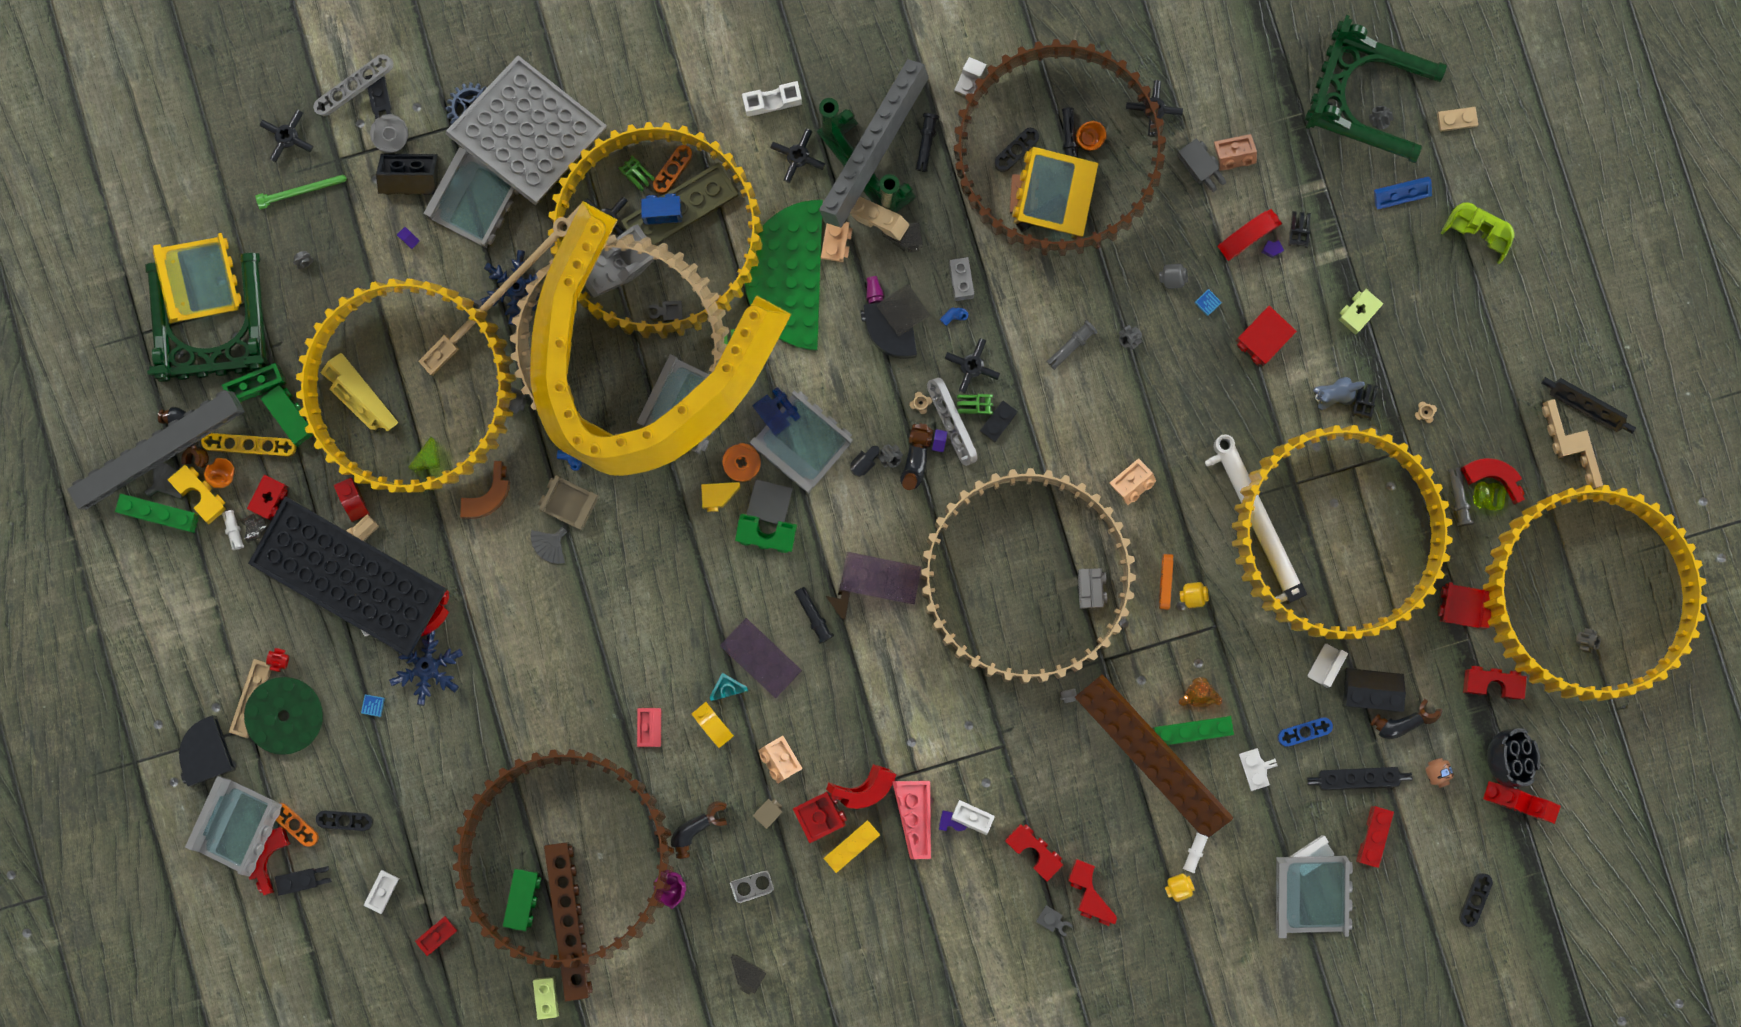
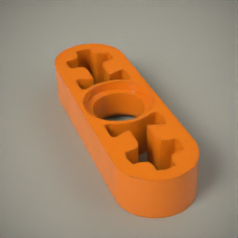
M686 145L677 147L653 181V187L658 194L668 193L687 167L693 156L690 147ZM686 150L688 157H683L680 162L683 164L681 166L677 162L681 157L679 152H684ZM671 165L678 167V172L674 175L669 174L667 171ZM665 173L672 180L669 181L667 179L665 182L666 188L658 189L659 185L657 183H662L665 180V176H662Z
M1163 554L1159 609L1163 610L1170 609L1173 573L1172 554Z
M280 803L282 804L281 808H284L283 813L286 816L290 814L292 816L284 823L283 820L286 818L279 815L276 821L302 845L307 847L315 845L319 839L318 833L290 807ZM293 819H297L300 822L299 829L295 831L289 826L290 821ZM304 826L306 827V829L304 830L306 834H313V842H306V836L304 834H300V836L297 835L299 832L303 830Z

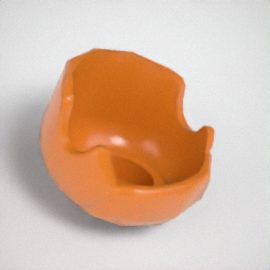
M1086 122L1078 129L1076 140L1082 149L1087 151L1096 150L1102 146L1107 138L1106 129L1099 122Z
M216 458L211 465L208 464L206 466L204 478L212 487L224 488L233 481L235 468L229 460Z

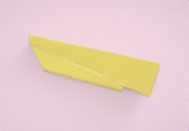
M342 353L326 363L320 373L333 383L329 390L369 429L385 428L386 431H389L398 424V421Z

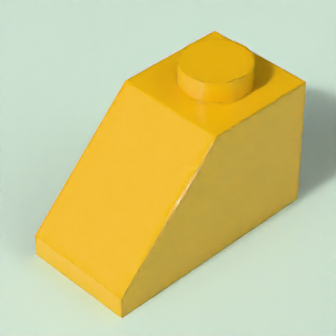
M740 482L701 484L703 509H707V512H718V508H723L741 488Z

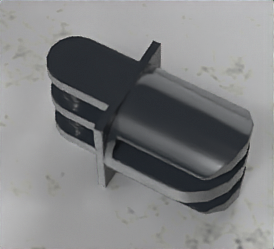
M1292 211L1288 246L1292 244L1296 245V247L1301 245L1308 248L1311 213L1306 214L1305 229H1303L1304 212H1299L1297 229H1295L1297 212ZM1293 235H1297V239H1292ZM1301 236H1306L1305 240H1301Z
M1366 385L1362 400L1361 396L1364 386L1358 389L1356 400L1353 403V417L1356 415L1360 416L1361 419L1365 417L1371 421L1378 386H1374L1370 402L1368 401L1372 385ZM1357 405L1362 406L1361 411L1357 410ZM1366 407L1370 408L1369 413L1365 412Z
M872 446L866 453L861 450L850 465L853 475L857 477L864 476L875 466L876 463L873 460L880 453L878 446Z

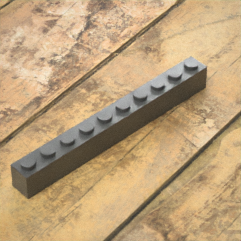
M907 59L820 207L819 211L825 223L842 228L926 84L929 76L924 64Z
M220 391L213 400L202 402L200 408L195 411L190 410L186 412L179 421L174 420L170 422L166 429L154 432L148 440H141L136 443L135 448L120 453L119 458L105 462L104 467L92 470L88 473V477L74 481L72 483L73 486L67 490L77 508L87 510L240 416L245 411L235 392Z

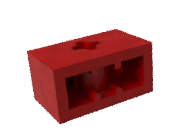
M263 475L247 509L266 519L272 520L281 500L288 495V486L267 475ZM266 496H271L273 500L268 501L266 499Z

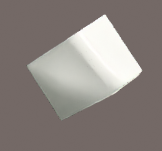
M762 871L730 883L735 900L739 903L769 894L774 890L768 871ZM760 876H765L769 880V886L764 890L756 887V879ZM742 882L748 883L751 887L750 893L746 896H741L737 891L738 885Z

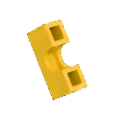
M184 465L168 481L182 496L190 491L200 492L201 500L194 509L209 525L226 510L223 506L225 502L218 494L214 497L210 492L212 490L211 486L205 480L201 482L197 478L199 473L192 466L188 468Z
M867 820L823 859L837 873L879 837L880 834Z

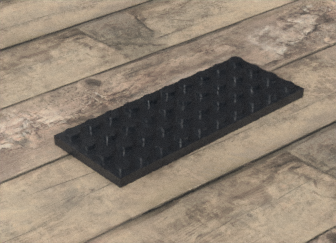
M286 496L248 562L254 568L410 657L447 590L442 585Z

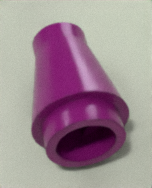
M868 277L866 279V301L869 304L884 302L885 295L879 284L878 277Z

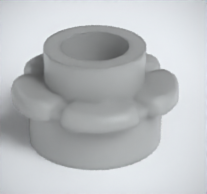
M1076 689L1060 692V700H1064L1065 703L1076 701Z

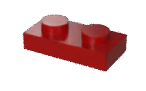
M444 916L415 942L425 955L429 956L458 930L447 916Z

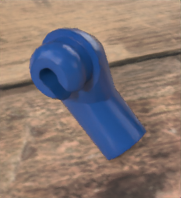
M953 307L939 320L947 326L952 320L964 321L969 315L964 308Z
M558 450L557 459L567 460L572 470L577 471L582 467L580 460L562 450Z

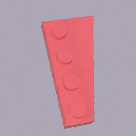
M892 781L910 859H931L930 781Z

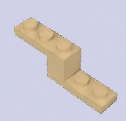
M1555 399L1543 403L1542 412L1549 423L1547 429L1549 435L1553 437L1554 443L1552 446L1554 453L1558 455V458L1581 453L1580 463L1586 470L1585 480L1587 485H1591L1593 489L1603 486L1588 430L1565 436Z

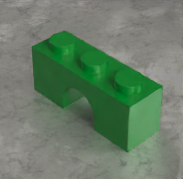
M746 514L740 515L735 541L746 546L751 544L758 545L761 549H777L781 553L792 552L797 524L778 521L776 531L767 534L759 528L760 517Z

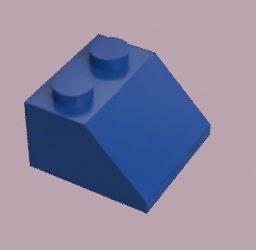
M666 194L665 197L657 198V195H648L646 199H641V214L644 225L682 222L680 196Z

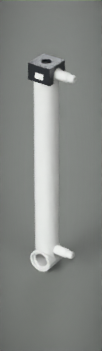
M1221 435L1215 440L1213 446L1217 455L1206 460L1205 464L1210 466L1222 462L1242 503L1244 496L1240 493L1241 488L1249 486L1251 480L1235 447L1234 439L1229 435ZM1220 441H1227L1229 448L1223 450L1219 445ZM1257 495L1254 500L1253 506L1255 508L1251 513L1250 523H1252V527L1283 590L1282 594L1275 598H1279L1281 600L1280 603L1286 601L1289 604L1308 594L1303 584L1300 583L1259 495Z

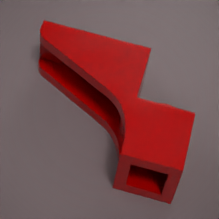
M1491 781L1488 782L1483 800L1553 824L1556 822L1561 807L1552 801Z
M1075 859L1067 881L1072 882L1070 886L1081 890L1082 887H1085L1077 910L1081 911L1080 915L1089 919L1092 916L1100 918L1098 922L1107 926L1110 923L1115 924L1117 920L1116 915L1094 890L1092 875L1095 866Z

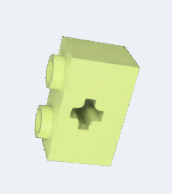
M1367 289L1363 292L1358 291L1352 298L1354 303L1350 307L1346 305L1340 312L1342 316L1339 318V321L1355 335L1383 305ZM1359 307L1363 309L1360 314L1356 313Z
M555 976L534 979L533 986L537 1020L558 1017L559 1009Z

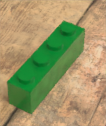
M124 494L119 495L115 509L116 513L191 533H195L200 516L190 511Z
M1231 716L1152 727L1167 745L1234 735Z

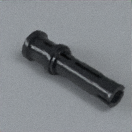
M1063 108L1065 143L1062 149L1065 151V155L1078 158L1079 144L1076 142L1074 108ZM1064 162V166H1074V164Z
M923 113L924 123L923 128L920 129L922 139L915 170L921 171V165L923 164L922 172L928 171L932 140L937 135L935 131L936 123L940 116L931 113Z
M802 587L796 590L794 593L811 622V630H814L819 638V644L834 637V634L830 633L825 624L827 621L821 618L806 588Z

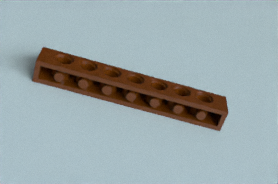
M569 842L545 845L544 850L559 960L567 959V955L570 954L582 957L584 956L583 952L587 951L586 942L583 943L582 941L585 929L584 924L580 923L579 915H582L581 903L577 904L576 896H579V886L574 882L577 871L576 866L572 865L571 857H574L573 845L569 846ZM559 857L566 860L564 868H559L556 865V860ZM561 877H566L569 881L566 888L559 885ZM564 896H568L571 899L569 907H565L561 903ZM567 915L572 916L574 919L572 926H567L564 923V918ZM569 935H574L577 939L574 946L567 943ZM580 962L578 968H565L562 963L560 967L565 1001L589 998L590 993H593L592 982H588L587 974L590 973V966L583 965ZM574 974H579L582 977L581 984L573 983L572 976Z

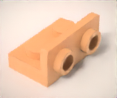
M850 222L844 223L842 228L826 224L821 259L843 262L844 257L848 258L849 246H846L847 239H851L853 228H849Z
M1138 458L1113 479L1110 485L1123 498L1124 502L1129 505L1131 502H1135L1144 491L1151 489L1156 479L1150 469Z
M784 736L758 750L760 759L767 765L770 770V776L777 783L802 769Z

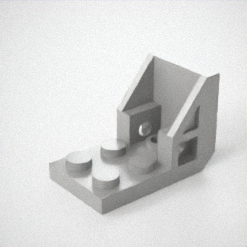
M637 224L616 239L619 240L627 234H631L634 241H640L646 235ZM614 247L609 251L603 249L585 286L593 298L632 281L655 259L647 253L638 254V251L632 249L621 251V248Z

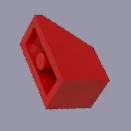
M353 478L334 485L339 500L351 522L359 520L367 514L370 515L358 485L354 482Z

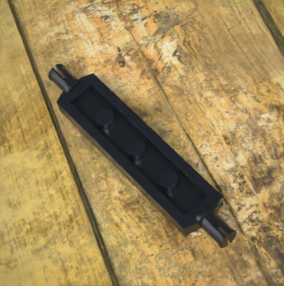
M1546 377L1542 380L1541 384L1551 389L1550 395L1613 431L1618 432L1624 429L1631 434L1635 431L1636 427L1626 422L1627 414L1568 381L1560 378L1553 382Z
M1398 767L1321 770L1318 777H1307V785H1319L1321 791L1399 787L1401 781H1412V773H1400Z

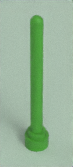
M336 176L272 195L261 193L255 195L260 210L265 209L272 202L343 183L346 181V176Z

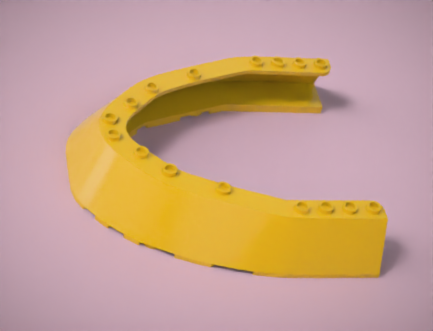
M582 201L548 270L537 304L532 332L530 361L533 398L547 435L563 452L605 474L624 476L642 473L664 466L687 453L710 435L735 410L755 383L791 314L756 296L751 306L745 310L714 371L655 422L637 430L612 435L581 417L580 413L577 412L567 380L577 300L618 221Z

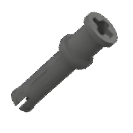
M1085 320L1084 325L1077 332L1074 331L1072 333V338L1046 362L1055 370L1080 345H1085V341L1090 336L1097 334V330L1091 323Z
M1454 468L1449 469L1456 503L1453 509L1457 513V527L1472 525L1474 520H1471V505L1466 500L1461 468H1456L1457 476H1455Z

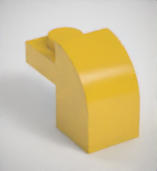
M707 702L692 713L697 723L718 748L734 736Z

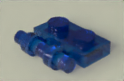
M779 387L772 391L776 396L773 400L767 394L752 405L775 437L791 425L787 420L788 417L791 416L795 422L801 418L797 412V407L789 402L787 394L782 392ZM780 402L787 410L783 414L776 406Z

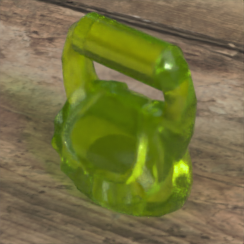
M1479 482L1474 490V505L1490 511L1502 510L1505 504L1506 490L1498 483L1488 484ZM1498 488L1497 505L1495 507L1493 506L1495 489Z

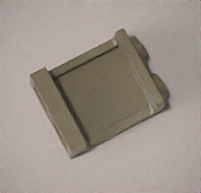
M556 475L555 478L550 479L547 485L549 490L546 496L542 495L538 503L540 506L539 510L582 531L599 496Z

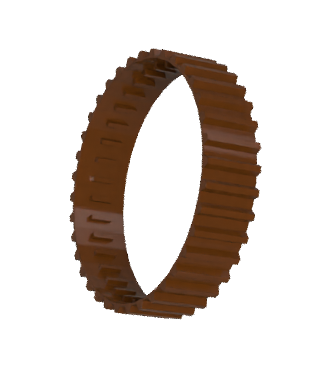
M1054 39L1052 45L1043 46L1038 41L1035 42V47L1029 50L1021 46L1018 48L1017 55L1009 57L1005 54L1002 56V63L997 67L990 65L987 68L988 75L985 79L977 78L975 81L976 90L974 94L967 93L965 96L967 107L966 109L959 110L958 113L961 126L955 127L954 130L955 138L958 144L953 146L955 159L959 160L955 164L957 175L963 178L960 181L963 194H970L968 201L971 209H979L980 221L983 224L990 222L993 233L996 236L1001 233L1006 235L1009 244L1022 243L1024 244V250L1028 252L1033 247L1041 249L1042 255H1047L1052 250L1058 251L1060 256H1065L1067 250L1074 249L1078 254H1082L1084 247L1092 245L1095 249L1101 248V241L1107 238L1114 241L1117 239L1118 231L1121 229L1128 231L1131 228L1133 217L1141 218L1143 215L1144 202L1151 203L1153 200L1154 190L1152 187L1159 186L1161 173L1158 170L1163 169L1165 155L1161 154V152L1165 149L1166 137L1160 135L1163 132L1164 121L1157 118L1159 105L1158 102L1150 101V87H1142L1139 83L1140 74L1138 72L1130 73L1126 69L1127 62L1125 60L1119 62L1111 58V51L1107 50L1102 54L1095 51V45L1091 43L1087 48L1080 47L1077 40H1072L1069 45H1061L1059 39ZM1055 57V59H1058V57H1071L1073 60L1075 58L1087 60V63L1093 62L1101 65L1104 70L1108 69L1114 72L1115 77H1120L1127 82L1129 90L1132 88L1138 94V102H1143L1146 107L1145 115L1146 117L1150 116L1153 125H1150V132H1155L1156 141L1152 142V148L1157 149V158L1152 157L1151 164L1156 166L1154 173L1148 174L1147 180L1151 182L1147 189L1142 188L1140 195L1143 197L1138 203L1133 202L1131 205L1132 210L1126 216L1122 214L1120 221L1115 225L1111 226L1109 224L1103 232L1097 234L1095 231L1088 238L1081 239V237H1077V240L1074 241L1060 239L1059 242L1048 241V238L1038 240L1032 238L1031 234H1028V236L1017 233L1016 228L1010 229L1004 226L1001 218L997 220L991 215L992 212L989 207L985 209L982 206L980 194L976 196L971 189L974 187L973 180L968 181L965 172H969L968 164L963 165V156H967V149L963 148L964 139L968 140V132H965L967 124L972 123L970 115L974 108L978 109L979 99L983 94L987 95L988 88L993 83L997 84L999 78L1004 74H1010L1012 69L1020 65L1025 66L1030 61H1042L1043 58Z
M556 749L550 750L549 756H543L536 752L532 754V758L529 761L515 760V767L510 770L501 768L499 770L500 777L494 782L491 780L485 781L486 790L481 795L474 794L472 798L475 804L471 810H465L463 813L467 818L465 825L458 827L456 831L461 835L460 844L453 846V851L458 853V862L453 864V870L459 872L460 878L455 883L456 889L463 890L465 897L461 900V904L464 907L470 908L472 912L469 918L470 921L483 927L480 933L483 937L495 939L494 946L497 949H510L511 957L516 959L527 957V963L541 966L544 962L546 967L560 968L563 963L565 968H578L579 963L582 962L583 965L592 966L596 965L597 958L599 957L609 960L613 958V951L630 948L628 941L633 937L641 938L643 936L642 928L646 923L653 924L656 921L653 913L656 908L664 907L661 897L664 891H670L671 888L666 882L667 875L674 872V867L669 865V856L674 854V848L669 847L667 838L672 834L671 830L663 826L662 821L666 818L665 814L654 807L657 799L649 793H644L646 786L637 779L631 781L632 773L622 767L617 770V764L606 758L600 762L598 756L589 752L584 757L581 753L569 749L566 755ZM571 761V764L578 766V762H586L590 768L594 769V766L598 765L604 767L603 772L607 774L610 771L619 775L617 780L622 783L626 780L632 786L629 790L634 794L638 792L643 799L640 803L644 807L648 806L651 813L648 817L651 821L655 822L657 829L654 834L659 837L660 848H657V852L660 853V865H657L656 868L659 870L657 882L653 883L655 890L652 897L647 899L649 902L647 908L643 913H639L638 916L640 918L634 926L629 925L627 927L629 931L621 938L615 937L614 943L608 947L605 945L600 946V950L593 954L586 951L583 952L584 956L575 959L574 955L570 954L567 955V959L557 960V955L550 954V959L540 957L541 952L534 951L533 955L524 951L526 947L519 945L518 948L510 943L511 938L506 936L503 938L497 932L499 928L491 925L488 921V914L482 912L479 905L480 899L476 898L473 887L475 884L471 880L472 866H470V856L473 853V849H471L472 841L476 837V827L479 821H482L485 809L490 807V802L497 794L503 792L502 789L508 783L515 782V778L523 773L529 774V771L536 767L543 769L545 765L550 763L559 766L562 765L561 762Z

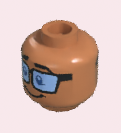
M1439 758L1428 762L1429 766L1426 767L1425 771L1432 785L1438 784L1439 788L1449 785V780L1454 777L1449 761Z

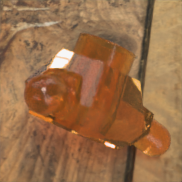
M1203 677L1195 678L1184 696L1179 699L1181 706L1190 704L1194 707H1208L1213 703L1216 705L1222 703V698L1219 697L1217 691Z

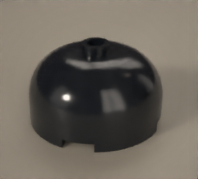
M1523 728L1507 729L1499 732L1488 746L1487 763L1489 770L1499 783L1508 787L1531 785L1535 781L1533 778L1536 771L1540 770V752L1536 740H1532L1527 734L1528 731Z

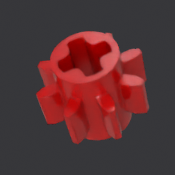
M275 648L274 652L269 651L266 665L270 666V670L281 672V668H287L289 655L285 654L286 650Z

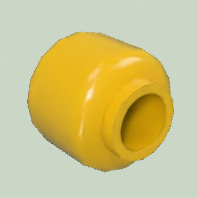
M1201 582L1187 583L1184 585L1183 591H1180V600L1185 602L1188 608L1203 607L1206 601H1209L1208 588Z
M1183 873L1167 880L1168 886L1165 887L1168 897H1173L1176 902L1192 897L1193 891H1195L1190 876H1186Z

